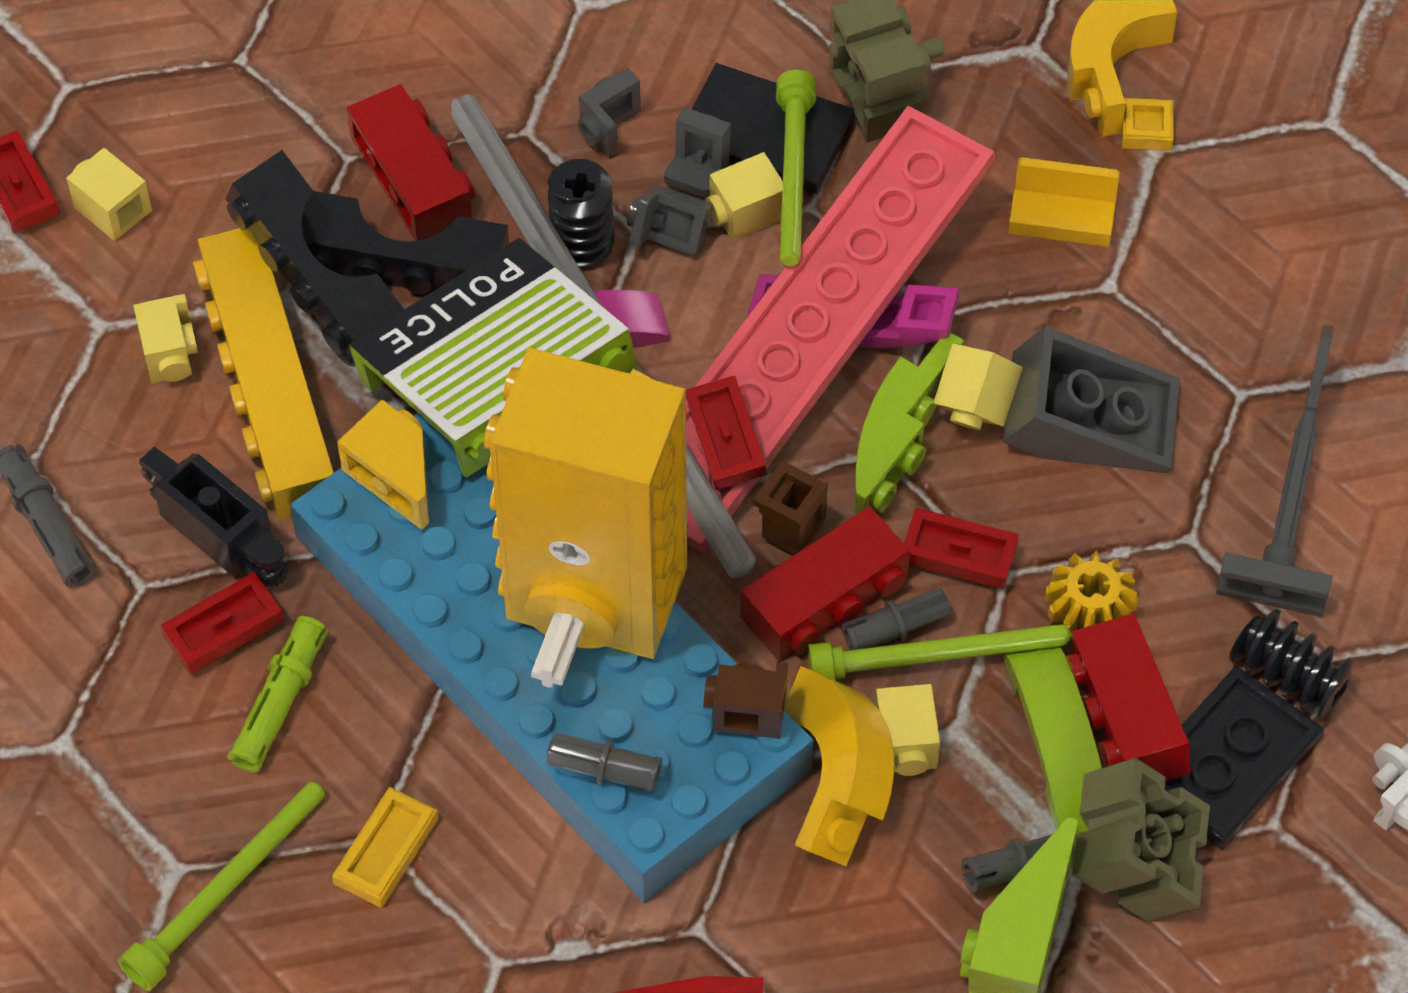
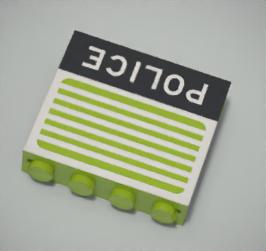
M521 238L512 241L349 344L360 381L372 392L386 383L453 444L461 473L465 478L489 463L491 452L489 449L484 448V436L488 422L493 414L501 415L506 403L503 400V391L507 375L512 367L520 368L528 347L629 373L632 369L638 367L629 328Z

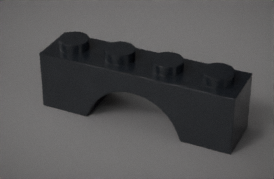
M281 150L232 183L225 199L229 203L227 204V211L241 230L245 231L248 229L260 244L258 246L259 253L267 266L274 272L280 270L291 284L290 293L296 304L305 313L312 312L324 327L321 332L329 347L339 355L343 353L352 363L354 359L349 344L403 311L404 308L378 274L358 277L338 274L323 266L312 255L303 237L302 215L313 193V189L283 150Z
M313 191L302 215V232L305 243L312 255L323 266L333 272L346 276L358 277L378 274L385 285L406 288L418 294L433 292L509 244L508 225L459 216L445 230L433 237L419 241L393 240L377 233L366 223L361 214L357 198Z

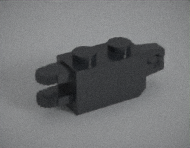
M154 446L139 459L143 477L153 485L149 491L151 492L150 495L157 501L160 516L233 577L244 570L248 574L255 572L261 582L265 584V587L271 586L272 588L275 585L278 587L280 583H284L283 580L287 579L288 569L286 561L284 562L283 557H285L283 544H280L279 540L276 541L275 536L271 534L267 510L199 454L192 453L187 459L178 464Z

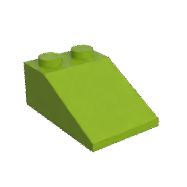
M1067 817L983 912L979 930L968 928L960 960L962 962L960 976L969 978L968 993H1040L1074 855L1078 819Z

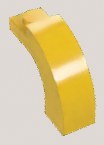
M1094 0L1079 18L1071 41L1067 91L1070 101L1084 99L1087 115L1090 119L1096 118L1102 137L1121 134L1126 102L1113 65L1118 59L1131 51L1173 42L1177 18V9L1173 0Z
M800 666L785 702L784 711L800 727L809 730L817 740L822 757V772L817 792L795 846L847 866L867 815L882 821L884 819L894 778L892 740L882 714L869 698L853 688Z

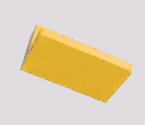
M1024 157L1019 158L1008 234L1109 247L1120 172L1116 169Z

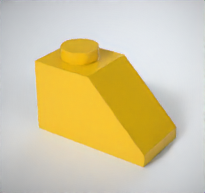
M381 400L337 441L342 471L423 530L429 524L423 428L410 412L404 409L397 411L384 400Z

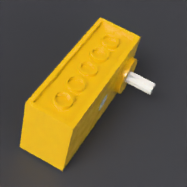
M528 347L520 368L512 367L507 375L503 391V400L506 403L501 415L493 414L488 422L484 436V448L489 449L491 452L487 467V479L492 480L494 484L490 497V509L496 511L492 537L499 540L495 567L502 570L498 595L504 597L507 620L533 626L545 635L533 666L531 677L542 680L543 686L553 688L554 684L562 686L576 647L593 649L606 646L653 660L655 658L687 570L686 388Z

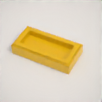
M389 787L333 873V885L383 908L439 819L438 810Z

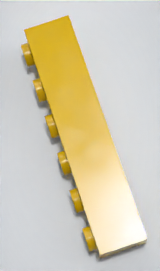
M238 228L199 238L197 240L202 259L193 261V267L200 291L210 289L213 300L204 302L212 332L222 330L225 342L217 344L224 374L235 372L238 384L229 386L236 415L247 414L250 423L249 427L241 429L249 459L260 457L263 470L255 471L254 475L261 501L263 503L272 500L278 520L292 517L290 504L334 472L272 270L267 266L259 253L258 246L260 244L248 229L243 231Z

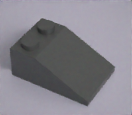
M1046 326L1013 351L1012 362L1022 366L1023 369L1004 424L1003 443L1050 460L1167 473L1172 469L1180 378Z

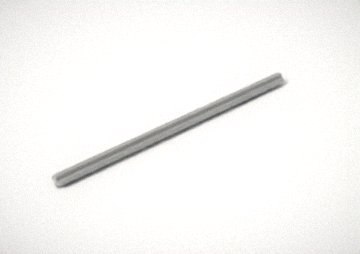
M466 94L462 98L454 99L451 103V116L530 247L602 306L476 97ZM638 365V367H636L635 370L643 373ZM686 444L687 507L727 574L734 579L744 574H749L755 568V556Z

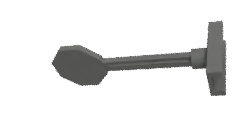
M1323 324L1304 413L1293 438L1272 542L1265 547L1262 560L1225 552L1216 590L1217 595L1323 617L1333 575L1294 567L1297 552L1293 549L1317 435L1315 414L1334 326Z

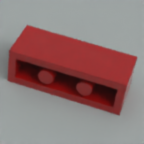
M399 84L347 106L351 139L415 241L424 240L439 234L458 216L472 219L470 200L475 198V191L471 180L464 170L457 172L452 165V155L449 146L441 134L434 136L431 132L427 112L419 99L411 100L402 84Z
M869 506L741 589L740 617L779 662L793 653L803 654L808 651V644L817 643L823 633L837 624L841 626L846 621L856 619L863 611L864 606L879 596L889 597L896 593L908 578L910 550Z
M1135 613L1071 631L1073 654L1066 655V659L1077 687L1083 685L1088 697L1083 698V704L1091 729L1101 728L1106 740L1100 743L1106 767L1137 758L1165 776V781L1191 774L1189 741Z

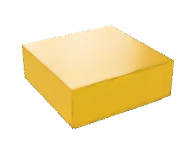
M1124 98L1126 105L1121 132V149L1172 151L1173 100Z

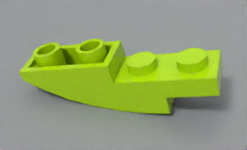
M950 332L949 337L940 339L919 366L900 356L885 377L865 419L858 445L854 487V516L869 506L874 511L882 513L891 503L897 490L896 484L905 473L912 475L922 463L926 454V448L923 446L924 427L930 421L937 408L933 401L952 344L964 346L965 340Z

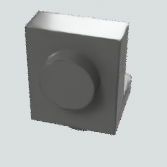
M629 68L613 77L603 78L591 90L579 96L580 119L577 121L579 131L588 144L591 146L597 145L607 157L618 152L616 125L641 111L640 80Z
M684 107L676 120L675 156L664 172V182L702 197L710 196L709 174L730 165L731 123Z
M656 184L641 197H636L631 204L627 216V225L632 227L629 244L640 247L647 240H651L695 256L702 250L713 203Z

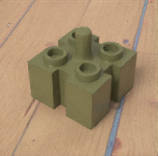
M850 0L831 6L830 32L835 43H831L829 46V70L843 98L848 97L852 105L851 108L855 109L854 119L866 143L884 138L890 130L891 124L897 121L907 106L923 113V105L928 103V91L925 85L926 73L931 71L930 60L944 55L943 42L939 37L915 43L911 35V25L906 10L903 6L896 7L893 0Z
M1137 758L1084 774L1080 815L1088 827V831L1077 834L1072 876L1102 894L1113 891L1118 899V904L1144 920L1151 921L1200 907L1204 866L1195 861V851L1197 848L1206 846L1210 805L1182 787L1168 791L1164 790L1166 777Z

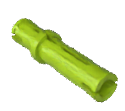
M308 616L297 617L285 646L280 654L272 657L268 665L270 674L261 693H259L238 738L227 755L228 760H232L231 763L236 767L251 773L260 772L267 753L296 695H298L301 688L308 685L312 677L310 669L313 661L329 634V630L325 629V625L318 620Z

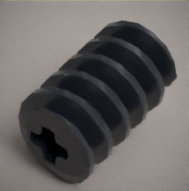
M572 159L557 166L548 178L549 219L578 267L590 268L601 263L611 253L615 244L612 180L608 172L598 163L587 159Z
M1274 609L1264 618L1255 616L1235 640L1229 654V661L1238 663L1246 658L1245 670L1247 673L1256 675L1264 670L1263 682L1266 686L1275 687L1283 682L1281 693L1284 698L1291 700L1301 694L1300 708L1305 712H1310L1320 705L1318 720L1324 721L1336 707L1350 683V674L1354 660L1349 657L1337 667L1334 666L1332 660L1336 648L1332 645L1319 654L1313 652L1317 640V635L1311 633L1301 642L1295 640L1299 623L1296 621L1291 622L1282 630L1277 628L1281 611L1278 609Z

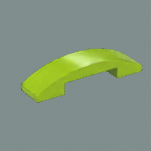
M1061 646L1003 653L1002 657L1015 698L1020 697L1045 777V796L1055 828L1057 829L1067 817L1079 820L1077 834L1087 832L1088 827L1080 815L1084 774L1102 769L1089 719Z

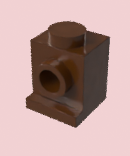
M781 460L753 499V505L759 507V513L762 514V537L793 554L803 550L826 518L828 484Z
M777 661L776 671L764 670L750 663H740L734 666L719 664L717 676L707 675L703 708L713 709V731L780 739L787 695L788 663Z

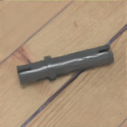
M17 444L15 448L13 445H9L1 449L0 475L12 493L10 499L14 508L19 513H23L34 529L33 531L55 564L65 586L72 587L73 584L80 586L86 583L95 574L96 567L87 553H85L77 536L55 503L52 496L54 490L50 482L39 475L22 445Z

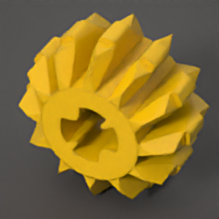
M1096 550L1091 555L1090 561L1085 562L1074 552L1072 557L1069 558L1068 567L1057 564V567L1052 572V582L1046 586L1045 601H1047V605H1050L1048 612L1050 622L1063 623L1071 631L1132 614L1137 610L1139 600L1137 592L1133 590L1135 584L1133 572H1120L1121 564L1118 557L1105 564L1100 562L1101 558Z

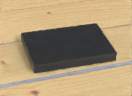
M716 63L692 110L712 115L720 120L731 123L730 165L764 152L783 181L785 112L776 101L777 83ZM816 96V102L806 113L803 190L814 194L818 193L854 121V108Z
M1236 665L1182 724L1189 741L1191 774L1165 781L1164 790L1168 791L1182 787L1210 805L1207 840L1223 851L1322 739L1325 728Z

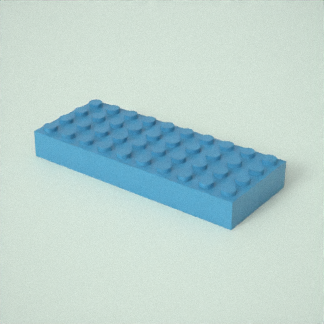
M417 413L414 417L423 428L429 524L421 530L340 468L290 504L296 538L643 903H646L812 771L814 740L785 711L780 739L713 731V709L703 708L707 675L717 676L719 664L734 666L737 663L676 602L674 603L654 660L606 646L593 649L576 647L562 686L554 684L553 688L542 685V680L532 678L531 672L545 635L533 626L506 619L504 597L498 595L502 570L495 567L499 540L492 537L496 511L490 509V497L494 484L492 480L487 479L488 464L465 478L461 473L453 444ZM561 733L604 745L607 740H612L616 748L651 757H661L662 768L655 792L649 793L647 790L605 780V783L601 785L596 783V777L551 766L547 763L549 743L554 734Z

